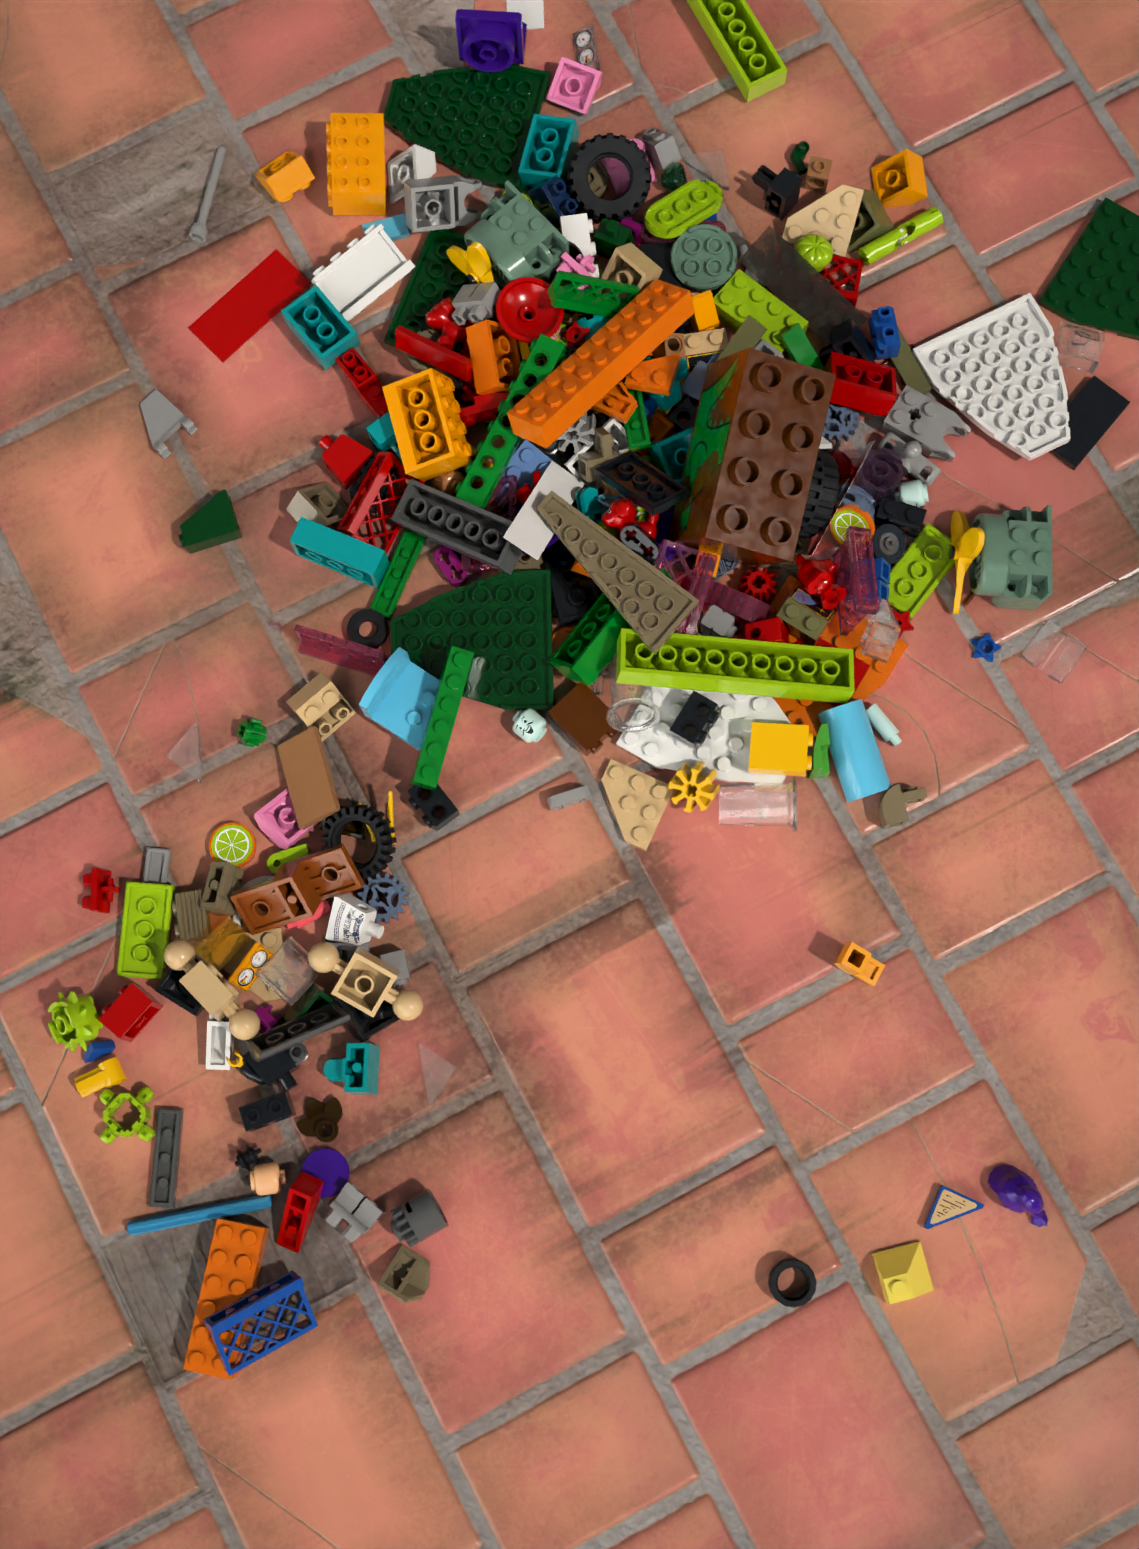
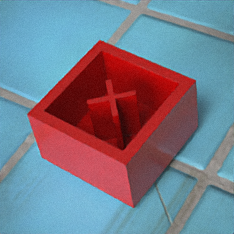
M133 983L125 985L118 992L119 997L113 1004L109 1003L102 1010V1016L98 1019L119 1039L132 1042L163 1007L143 987Z

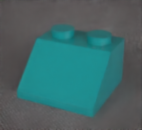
M693 427L658 440L651 444L652 447L647 448L654 466L679 483Z

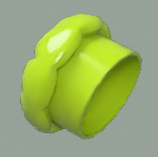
M807 234L802 236L794 246L795 265L806 274L820 272L833 258L832 245L821 235Z

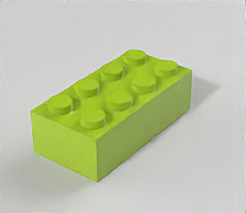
M740 269L713 298L718 319L736 333L747 316L751 315L767 328L756 346L764 339L779 350L784 358L788 355V352L779 336L796 323L800 324L806 334L809 323L806 319Z

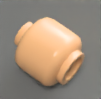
M276 1162L255 1165L254 1171H250L251 1190H256L259 1196L278 1194L281 1191V1185L286 1184L285 1169L280 1170Z

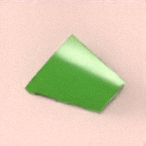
M828 723L821 724L813 750L812 767L809 770V779L826 778L830 773Z

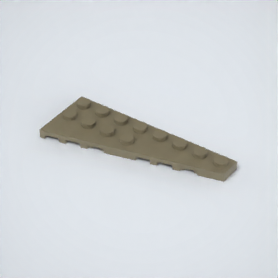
M553 491L537 506V512L650 651L656 655L696 608L699 600Z

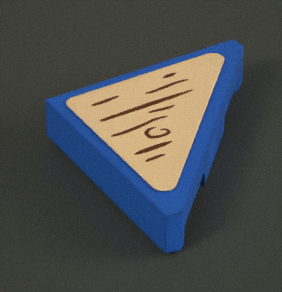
M941 1185L924 1228L930 1229L982 1209L984 1204Z

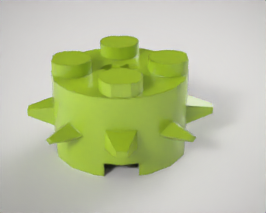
M70 991L66 999L61 992H58L60 1001L52 1003L48 1009V1012H52V1021L48 1022L51 1035L57 1044L63 1043L65 1049L70 1048L72 1052H75L80 1044L86 1052V1042L96 1039L99 1030L103 1028V1024L98 1020L101 1016L97 1014L94 1000L89 994L76 995L74 991Z

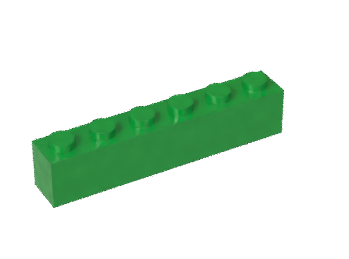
M451 646L447 652L410 784L429 790H434L437 786L474 652Z

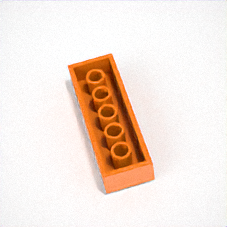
M217 1218L183 1370L230 1380L237 1377L238 1371L230 1376L227 1374L211 1333L203 1319L256 1291L270 1227L226 1218ZM250 1318L244 1321L241 1329H248ZM226 1330L219 1334L220 1341L229 1344L234 1331ZM239 1333L234 1346L243 1348L246 1335ZM232 1350L229 1358L231 1366L240 1361L242 1352Z

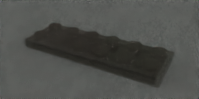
M771 226L761 234L739 259L783 303L809 322L808 327L827 345L832 343V327L852 318L859 328L867 320L855 306Z

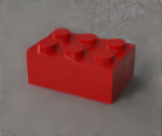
M831 351L823 371L836 374L830 404H838L853 410L887 417L897 398L895 368Z

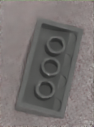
M331 1002L245 1041L251 1058L256 1062H260L345 1024L351 1018L338 1004Z

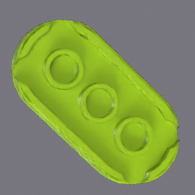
M700 179L687 182L649 206L645 216L647 230L652 235L664 239L680 236L688 228L698 225L720 210L723 203L722 189L710 180L700 182Z

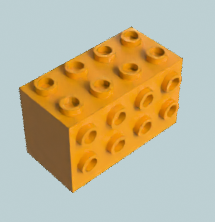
M330 113L331 122H326L328 207H333V216H386L384 113Z

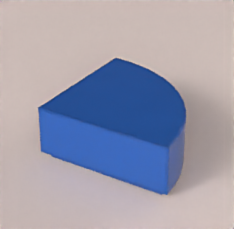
M114 1041L91 1042L83 1055L85 1063L99 1060L110 1054L116 1048Z

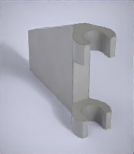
M157 389L140 403L152 446L164 459L172 454L164 442L181 426L190 435L198 430L194 423Z

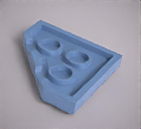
M525 439L513 454L491 499L498 505L503 506L508 502L504 496L507 494L511 498L516 491V487L522 488L524 484H529L533 488L534 472H541L542 477L553 460Z

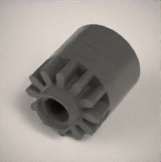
M430 1189L424 1190L391 1210L394 1220L390 1222L393 1232L400 1242L405 1240L410 1247L449 1226L439 1203Z

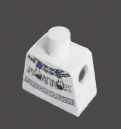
M349 893L334 896L325 939L361 945L369 942L371 937L380 939L384 932V926L375 923L377 915L375 908Z

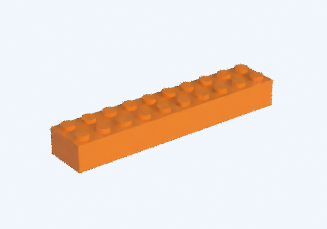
M659 279L651 282L507 412L513 433L548 448L695 313L690 290Z

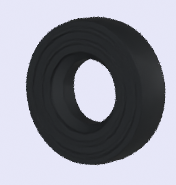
M363 609L352 615L347 625V634L354 646L362 650H375L384 644L389 633L385 617L373 609ZM364 622H372L376 625L377 631L374 636L365 638L359 633L360 626Z

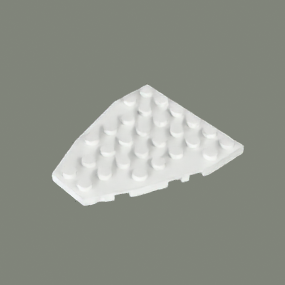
M1031 293L912 349L933 389L983 432L1026 460L1031 461L1069 442L1071 436L1070 428L1068 427V394L1062 366H1059L1058 349L1055 347L1053 340V328Z
M687 627L683 633L691 635H702L700 633L696 634V631L689 627ZM651 686L616 745L658 769L678 771L681 765L686 762L689 763L688 766L692 769L697 761H703L705 765L702 767L701 774L705 776L712 769H715L718 775L714 780L728 783L749 782L752 784L766 783L781 786L787 777L785 775L749 773L752 722L791 723L772 697ZM693 691L717 703L719 707L718 712L720 713L714 725L710 724L706 732L708 735L703 744H698L695 749L671 736L669 731ZM699 707L696 713L703 716L708 713L709 709L707 707ZM688 726L685 728L684 734L693 735L697 729L693 726Z

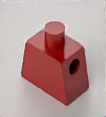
M341 434L335 441L328 435H325L319 442V446L325 450L321 456L323 463L346 490L360 476L363 465L365 463L368 464L370 459L374 458V454L370 449L345 434Z
M781 617L747 623L745 625V634L734 635L735 639L790 644L789 631Z

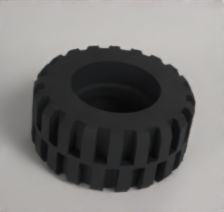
M607 133V135L602 136L598 134L590 140L587 139L580 148L576 149L568 166L567 186L570 198L575 199L578 204L577 209L581 213H587V218L595 219L599 223L603 218L617 222L624 218L628 219L644 204L650 190L652 174L650 172V163L645 157V152L643 149L640 150L635 141H630L621 134L620 136L613 135L614 133ZM602 158H616L623 162L629 171L630 183L628 189L621 197L614 200L599 198L592 192L589 186V171L594 163Z
M818 451L798 537L811 538L823 530L822 527L828 523L829 516L833 513V506L837 501V491H839L838 479L840 474L837 471L839 467L836 460L828 452Z

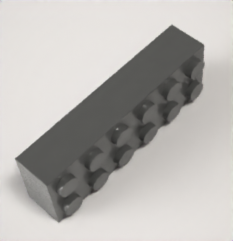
M410 479L391 518L393 522L408 531L509 575L512 574L523 551L503 538L513 521L413 479Z

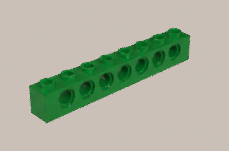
M540 334L539 338H535L529 348L531 353L528 359H523L519 367L520 374L517 380H512L508 388L510 393L507 399L501 401L497 410L499 414L496 420H492L487 428L488 436L485 441L481 440L476 450L478 453L474 461L471 460L466 468L467 476L464 482L460 481L456 487V498L485 510L522 439L513 433L512 427L507 428L504 426L505 420L508 419L507 412L515 406L514 403L518 398H524L561 364L567 352L565 345L543 334ZM539 358L547 359V363L544 366H537L535 364ZM528 378H535L537 380L536 384L532 387L526 386L525 381ZM501 438L505 440L502 447L495 448L493 446L496 439ZM486 459L494 460L491 468H484L482 466ZM476 479L483 480V485L479 489L472 488V483Z

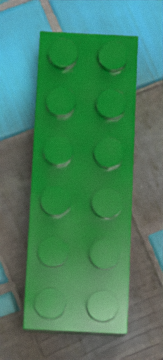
M658 561L648 562L671 580H674ZM602 593L549 659V662L565 678L590 686L591 683L596 681L599 673L611 662L613 655L617 652V639L621 628L632 629V627L606 595Z

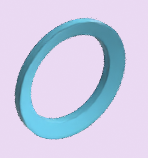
M607 494L598 495L597 498L600 503L610 507V504L602 500L614 501L621 499L620 497Z

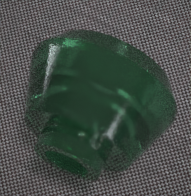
M673 162L664 169V174H661L664 188L667 187L669 191H674L687 183L686 173L681 163Z

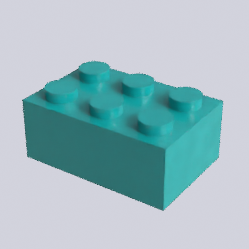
M540 114L533 115L518 170L522 185L535 187L541 181L549 180L556 175L567 184L568 166L576 150L580 135L576 119Z
M317 285L281 310L287 326L324 370H327L336 363L335 358L350 348L354 347L355 349L360 345L357 332Z

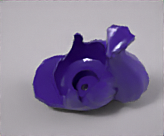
M1001 1164L995 1167L989 1175L988 1183L990 1188L997 1194L1003 1207L1014 1212L1030 1213L1033 1225L1038 1227L1047 1226L1048 1218L1045 1211L1042 1210L1044 1208L1043 1199L1034 1180L1013 1165Z

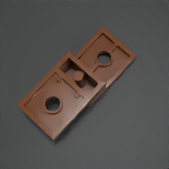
M344 844L283 863L273 879L234 891L230 898L251 935H255L314 916L322 900L363 887L364 881ZM333 869L338 875H329L326 870ZM261 903L266 905L268 910L264 911L262 909H259L257 904Z

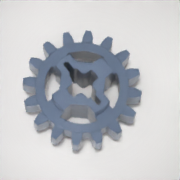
M829 403L822 437L827 438L830 443H832V440H836V443L840 444L842 438L846 442L849 441V434L854 436L855 428L859 426V413L849 407ZM849 418L850 423L846 427L845 424L847 422V419Z
M378 873L375 880L368 877L369 884H364L362 887L364 892L357 893L362 898L361 901L375 908L376 911L378 909L387 911L386 914L377 913L376 923L381 924L382 919H385V922L390 924V918L392 917L398 921L397 914L399 912L405 914L402 906L409 905V902L404 899L409 893L408 891H402L405 884L403 882L397 884L399 880L397 876L391 880L389 873H386L384 878ZM379 884H389L392 887L382 888ZM372 890V891H373L372 899H371L370 901H368V895H369L370 891ZM378 891H380V893L384 896H387L386 900L389 907H387L385 903L383 904V902L380 901V895L378 894ZM397 895H398V896H399L398 903H397L396 907L394 908V906H393L394 898H396Z

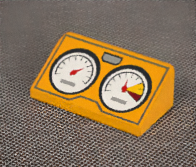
M256 942L229 977L228 981L242 991L248 992L272 960L274 953L259 942Z

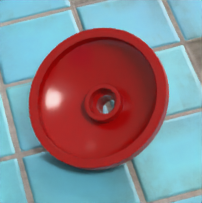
M522 277L509 282L501 290L496 302V316L501 328L511 338L531 344L535 338H539L540 334L551 338L558 331L563 320L564 309L552 306L547 291L550 287L549 283L534 277ZM529 314L531 319H526L524 315Z

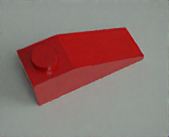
M302 1172L289 1189L276 1244L299 1253L321 1197L324 1185L323 1180Z

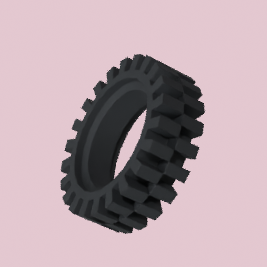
M354 805L340 809V811L332 814L333 817L326 821L329 825L324 826L322 830L326 835L321 836V842H326V846L321 848L326 850L341 845L342 832L351 821H361L367 824L376 837V851L370 861L366 863L353 861L362 879L381 873V870L388 867L387 863L392 862L394 858L390 855L396 852V847H392V844L397 843L396 837H391V833L395 832L394 827H388V824L391 822L388 818H382L385 815L382 811L376 812L377 808L373 806Z

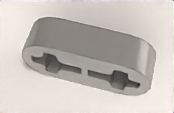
M582 786L553 795L547 801L550 810L556 811L588 801L593 796L589 786Z

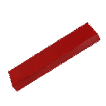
M402 326L395 329L396 348L466 382L472 379L471 359Z

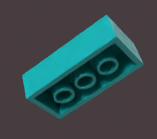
M304 517L300 518L290 539V543L297 556L377 589L389 566L385 550Z

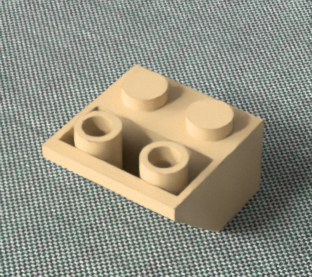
M322 672L286 701L308 728L315 726L319 729L322 742L356 714L355 710L335 685Z

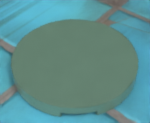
M699 224L688 228L687 231L675 240L671 250V266L676 278L684 286L696 291L715 290L723 286L733 276L737 266L738 254L734 240L721 230L720 227L715 225Z

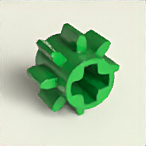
M251 718L250 720L246 719V722L240 724L238 737L244 740V746H259V743L265 741L267 729L261 725L262 720Z

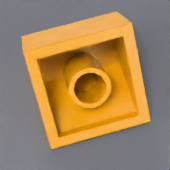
M289 149L254 173L271 197L279 203L290 200L294 192L299 189H306L311 185V181L315 179L302 155Z
M905 149L871 168L874 190L884 208L910 206L928 197L922 156Z

